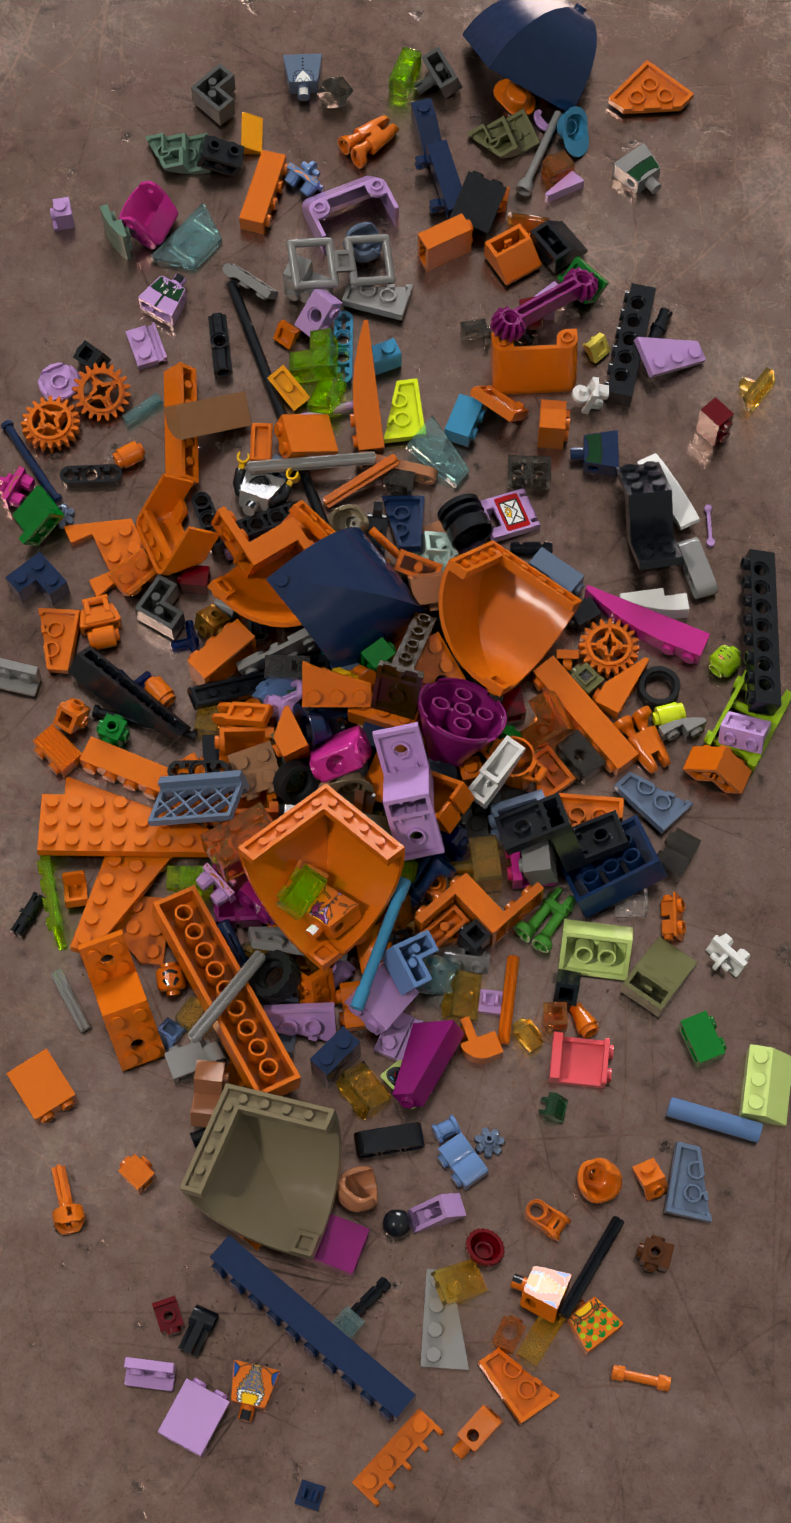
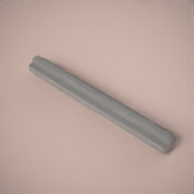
M256 950L188 1032V1038L192 1042L198 1043L263 964L266 956L262 952Z

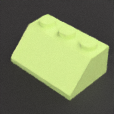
M564 919L558 969L581 972V975L625 981L628 977L633 927Z
M749 1045L746 1052L739 1117L760 1123L786 1126L791 1087L790 1055L772 1047Z

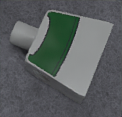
M644 143L613 164L612 175L635 193H640L647 188L652 194H655L662 187L657 181L660 176V165Z

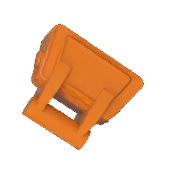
M107 594L82 599L84 607L80 612L82 636H88L87 632L92 631L93 628L113 624V628H122L121 616L114 604L108 603Z

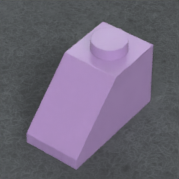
M460 1193L440 1194L408 1209V1213L412 1218L414 1233L450 1224L466 1216Z

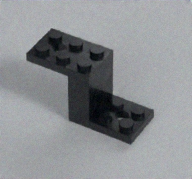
M647 461L644 464H625L622 467H616L617 477L625 493L627 542L639 570L683 564V556L674 538L672 489L660 463Z
M559 792L494 818L508 856L552 839L566 873L630 848L616 810L573 827ZM521 826H527L524 830L518 831ZM606 834L605 838L597 839L600 835Z

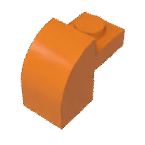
M469 1016L460 1019L459 1028L464 1032L462 1041L466 1040V1042L460 1044L459 1050L467 1060L476 1064H487L503 1058L504 1052L495 1031L477 1037Z

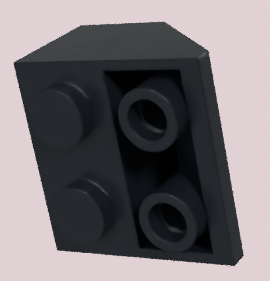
M547 220L530 231V237L537 254L554 273L572 263L575 257H581L588 252L586 247L563 221Z

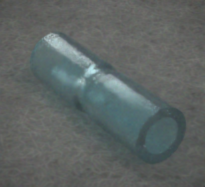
M156 392L121 417L125 424L130 426L145 414L163 404V400Z

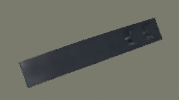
M88 646L76 655L68 673L111 707L132 720L175 739H179L190 731L191 727L94 648Z

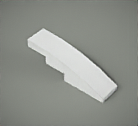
M656 453L637 461V464H644L647 461L660 463L672 489L673 521L681 530L700 522L698 514L683 489Z

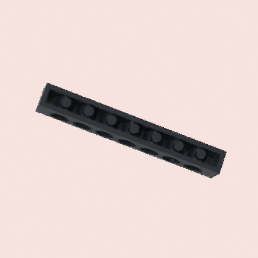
M750 549L740 562V569L743 570L741 588H744V595L742 597V607H744L742 625L745 626L743 644L746 645L744 664H746L747 669L744 677V682L747 684L745 702L748 703V712L774 716L782 706L775 553Z

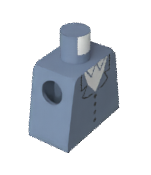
M322 53L283 55L284 71L289 92L291 94H298L300 101H308L310 93H317L319 91L322 73Z

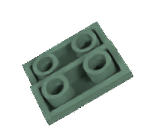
M108 204L100 206L104 230L110 243L127 260L131 259L130 250H133L128 226L124 227L121 219L116 220L114 211L110 212Z

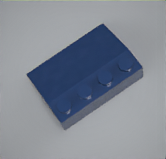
M637 814L621 822L630 848L567 873L559 855H556L576 902L586 918L668 877ZM606 834L600 835L597 839L605 838Z

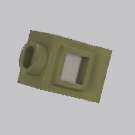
M587 662L582 666L577 664L570 671L573 679L589 697H591V692L595 688L602 689L605 679Z

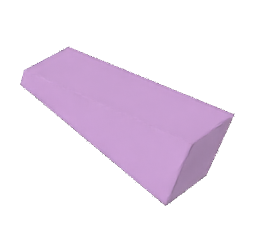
M571 171L545 193L544 201L548 203L582 189L584 180L574 171Z

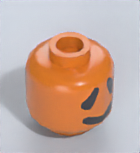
M169 962L160 964V968L155 972L157 989L160 992H166L167 996L180 995V990L187 987V978L179 963Z

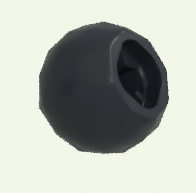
M398 1209L387 1212L382 1221L384 1232L395 1239L404 1238L408 1235L413 1225L410 1214Z

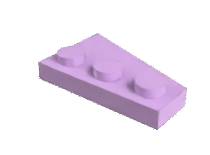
M636 337L634 339L650 378L699 365L706 361L698 341Z

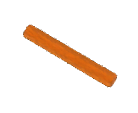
M391 454L323 497L325 505L328 508L333 507L398 466L400 463L396 455Z
M508 955L498 1029V1040L501 1045H509L520 959L515 955Z

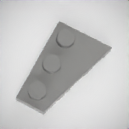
M387 284V287L347 285L341 306L402 321L414 284H406V287H395V284Z

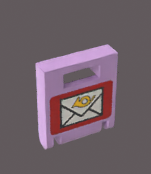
M525 489L515 490L480 501L487 515H491L494 510L500 526L493 529V533L490 536L491 541L498 542L538 530L541 527L528 496H525Z

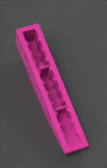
M587 585L584 598L591 596L601 613L608 619L611 618L612 622L616 624L620 620V627L626 624L629 625L627 632L634 630L636 638L660 649L666 655H675L689 664H699L709 640V633Z

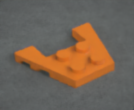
M131 518L64 526V531L72 546L93 538L109 572L89 580L95 596L104 595L110 588L113 589L115 587L107 575L139 548H143L147 553Z

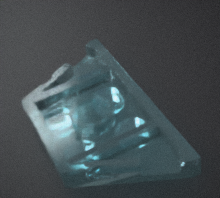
M204 203L151 255V261L154 263H158V261L169 262L170 266H183L186 269L196 270L222 243V237Z

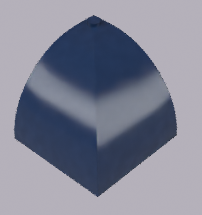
M499 0L475 17L462 34L488 68L564 111L576 106L590 76L597 47L596 26L593 19L586 13L587 8L578 2L574 5L567 0Z
M349 527L328 535L303 550L266 578L270 586L285 602L330 662L329 666L331 669L356 663L361 665V652L381 637L387 643L390 641L392 644L405 635L415 612L425 613L430 616L428 610L418 603L410 588L358 527Z

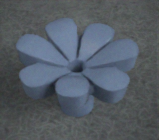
M62 503L58 508L65 516L58 523L60 529H64L65 523L73 525L74 520L71 516L75 515L73 508L68 509L67 504Z
M483 1128L481 1130L482 1135H476L474 1138V1142L478 1143L475 1151L477 1153L484 1151L486 1159L492 1157V1152L500 1155L502 1149L499 1145H504L505 1139L498 1137L500 1132L497 1129L489 1132L488 1128Z

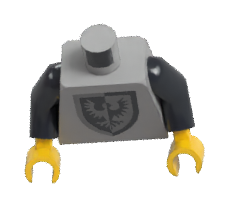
M239 451L237 454L239 466L235 470L233 488L235 495L239 498V505L243 507V512L248 516H253L255 512L261 513L286 504L293 490L292 485L300 480L299 472L297 471L294 477H290L293 470L288 468L286 471L287 482L285 479L267 473L248 474L245 466L250 461V455L248 453L247 459L242 461L240 460L241 451Z

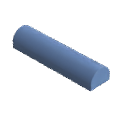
M674 1097L670 1099L666 1112L667 1117L756 1143L759 1141L763 1124Z

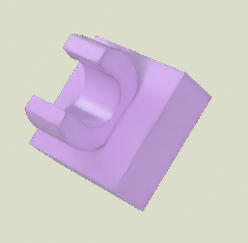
M480 989L477 1013L500 1016L503 991Z

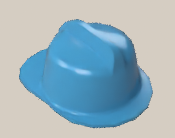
M574 106L569 108L559 118L557 132L564 140L568 153L574 157H580L587 152L589 146L588 121L585 111L581 107Z

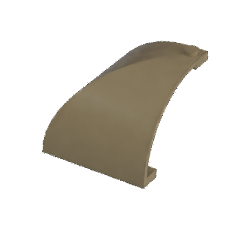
M226 1083L179 1189L195 1207L227 1229L271 1249L314 1260L328 1225L339 1180L341 1131L337 1113L332 1108Z

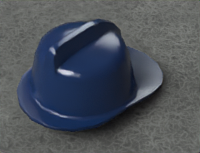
M296 703L293 706V715L308 743L309 750L313 751L315 745L325 742L327 738L332 736L329 723L319 713H307L300 704Z

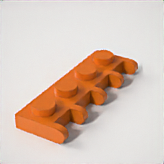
M418 1408L352 1481V1484L378 1507L380 1502L374 1497L384 1484L393 1490L396 1486L389 1480L401 1466L410 1471L412 1466L406 1460L418 1447L426 1453L429 1448L423 1441L433 1430L440 1436H442L444 1431Z

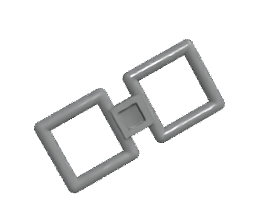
M388 234L346 236L344 238L345 250H334L333 239L330 237L290 239L286 243L292 284L295 290L336 288L339 286L338 273L349 272L350 284L352 286L393 284L396 281ZM382 243L387 275L358 277L353 244ZM325 246L330 279L301 281L296 248Z

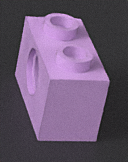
M325 288L314 289L294 325L312 339L323 338L329 333V326L338 317L339 309L343 303Z

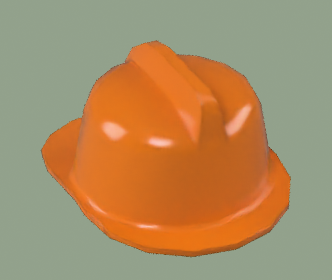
M503 79L493 89L496 100L510 114L513 115L523 108L527 115L534 111L536 101L532 92L513 81Z

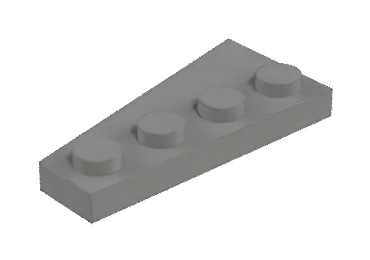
M249 927L248 929L251 948L269 951L280 950L285 953L304 955L291 943L279 927ZM346 953L338 961L347 962L348 953Z
M427 1269L420 1368L469 1371L451 1270Z

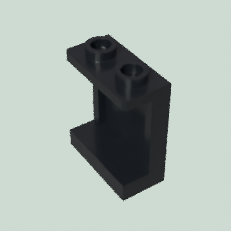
M468 171L449 219L462 213L466 220L469 219L474 229L472 232L486 238L507 187L503 186V183L496 179L488 180L484 178V175L480 172Z

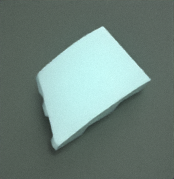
M424 531L421 552H411L443 564L441 571L445 570L450 559L459 555L457 550L452 547L445 532ZM400 572L401 579L408 581L407 576L409 575Z

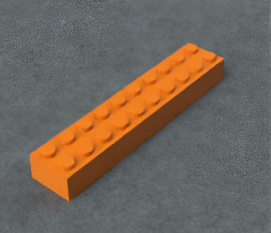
M193 885L153 902V917L206 1012L241 968L219 928L216 926L217 924L197 888ZM247 982L212 1026L246 1088L283 1096L300 1087L301 1076L249 982Z

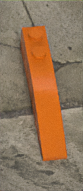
M368 320L363 321L358 341L352 387L353 414H349L351 427H355L356 435H352L353 447L358 448V452L384 451Z

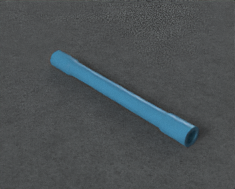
M403 877L399 879L360 984L356 988L350 1007L354 1010L361 1012L364 1010L371 985L400 908L406 899L412 883L409 879Z

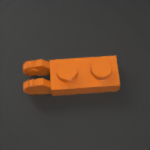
M234 701L232 703L220 702L217 706V710L220 713L213 714L211 719L217 725L226 726L229 724L266 728L274 709L270 704Z

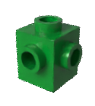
M106 714L104 720L101 719L96 728L99 740L122 748L130 736L126 719L118 714L113 716Z

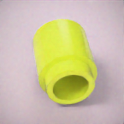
M676 702L655 707L654 712L651 714L654 725L659 727L666 723L686 718L683 704Z

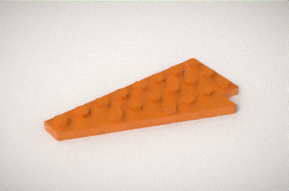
M66 777L65 794H42L37 854L53 856L212 858V856H221L222 834L194 823L150 826L148 819L153 808L79 780ZM163 812L158 816V818L163 817L167 813Z

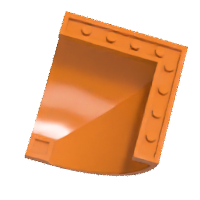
M303 500L293 504L289 509L290 514L283 520L285 522L294 517L296 522L299 521L305 530L304 534L308 540H312L314 543L336 532ZM291 553L248 578L244 575L239 565H237L224 576L221 575L212 580L207 586L217 599L223 601L233 611L251 621L272 627H295L302 625L266 580V578L293 558Z
M492 540L448 561L440 583L438 605L445 639L457 661L475 680L485 686L489 693L500 697L516 687L543 659L564 631L583 600Z
M326 783L238 847L240 860L246 876L269 916L291 943L322 971H325L349 952L379 919L398 885L405 859V847ZM299 859L329 874L325 884L359 905L362 918L336 939H330L324 934H321L315 941L309 939L305 934V930L310 926L307 917L289 908L286 904L278 902Z

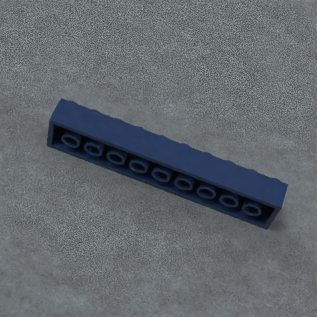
M230 1235L210 1256L211 1267L215 1274L223 1280L227 1277L230 1280L231 1287L240 1295L243 1293L247 1294L250 1304L259 1311L263 1308L267 1312V1318L277 1327L280 1324L283 1325L286 1334L294 1342L297 1343L300 1340L304 1343V1350L314 1359L319 1356L323 1360V1366L333 1375L335 1372L342 1376L341 1382L352 1391L356 1388L360 1392V1398L370 1407L373 1404L379 1408V1415L390 1423L393 1420L397 1424L416 1401L415 1393Z

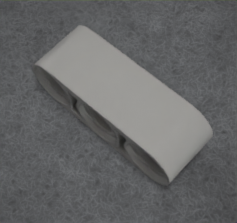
M698 537L677 542L683 556V564L681 566L694 598L697 600L717 594V583Z

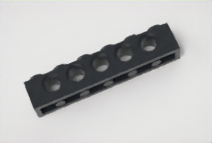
M631 283L630 291H625L623 303H627L626 309L622 308L619 321H623L622 327L617 326L615 339L619 340L617 345L613 344L611 357L615 358L613 363L609 362L607 370L610 380H605L604 385H609V397L605 402L631 406L641 356L634 339L636 337H646L655 298V287ZM617 379H622L624 382H619Z

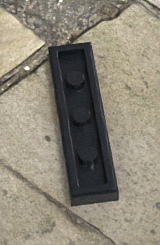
M266 670L188 687L187 693L194 710L216 706L220 702H233L252 698L257 685L265 681L270 676V672Z

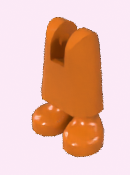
M383 115L354 129L353 135H344L338 138V147L345 155L351 153L353 163L361 169L366 166V154L374 155L398 133L399 128L394 123L387 126L390 118Z
M644 706L634 712L631 717L626 715L620 718L614 725L628 738L627 740L639 753L637 760L650 774L658 771V768L651 754H655L660 765L664 768L671 765V761L656 726L649 727L648 719L651 716L652 710L649 706ZM633 724H634V725L637 727V729L639 730L638 733H636Z

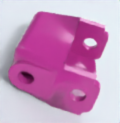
M145 181L141 182L128 197L121 210L119 219L122 220L124 227L128 226L130 235L138 240L143 246L154 249L156 245L162 244L178 217V210L167 193L157 183Z
M358 725L333 734L325 742L315 745L314 750L310 751V768L317 780L320 779L321 782L326 783L361 769L371 757L373 750L363 728Z

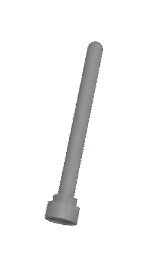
M559 110L554 112L526 176L517 183L515 190L523 196H530L534 188L532 180L555 132L557 122L562 116Z

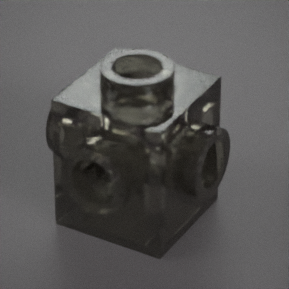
M342 75L331 76L322 82L317 95L320 97L321 103L328 109L341 108L346 104V99L352 94L353 89Z

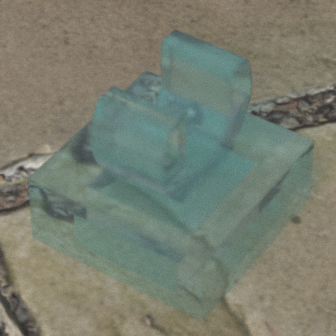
M346 1306L332 1323L352 1339L365 1324V1321L351 1308Z

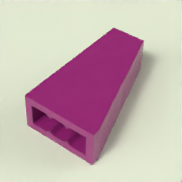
M454 1020L413 1023L392 1094L403 1108L425 1105L463 1038L464 1032Z

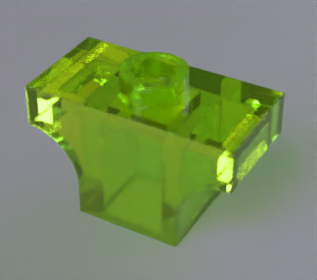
M167 866V891L179 892L195 885L200 896H203V892L213 891V884L205 891L197 885L196 879L203 872V866Z

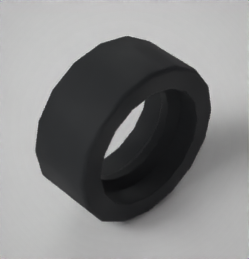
M652 666L640 676L637 687L638 697L642 704L649 706L653 710L655 707L676 702L681 687L680 680L670 668ZM660 677L670 682L672 686L671 694L665 699L651 697L646 692V683L651 678Z
M301 760L285 762L279 767L273 779V787L277 796L290 805H296L316 791L319 785V780L314 777L310 766ZM296 772H305L306 779L302 788L296 793L288 794L286 792V785L289 778Z

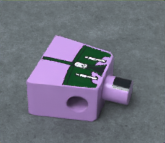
M176 274L170 280L160 276L138 297L140 308L174 326L187 301L186 289L183 287L187 282L185 277L181 274Z

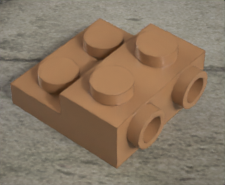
M271 741L227 755L232 771L242 770L250 785L248 792L242 793V799L247 798V801L259 798V793L268 790L269 794L275 792L273 779L280 766Z

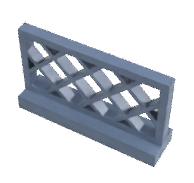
M242 770L160 777L158 781L160 792L148 823L150 826L233 820L241 795L248 792L250 785ZM226 794H231V795H230L229 797H227V798L224 797V795H226ZM185 797H191L186 801L183 800ZM221 798L223 800L214 807L211 806L218 799ZM199 800L202 801L199 805H197V806L194 807L193 809L190 807L191 805H193V804L196 803L197 801H199ZM179 801L182 803V804H180L178 807H176L175 809H173V810L170 809V807H172L173 805H175V804L178 803ZM226 806H229L227 812L218 813ZM206 807L209 809L208 811H206V812L203 813V814H198L199 812H201L202 810H204ZM185 809L188 810V812L185 813L184 815H182V816H177L178 814H180L181 812H183ZM167 810L168 813L166 815L158 818L160 814Z

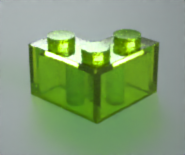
M331 328L310 331V350L290 352L289 372L298 383L337 378L338 339Z

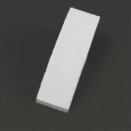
M659 588L620 593L619 598L672 619L688 617L690 608L687 593L665 596L664 589Z
M508 735L479 770L480 774L469 786V790L475 797L474 802L484 809L487 808L526 750L525 747Z

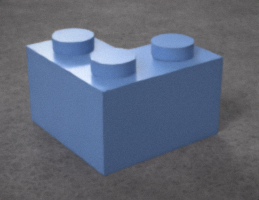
M429 930L408 938L384 951L382 960L401 996L432 980L423 960L439 949Z

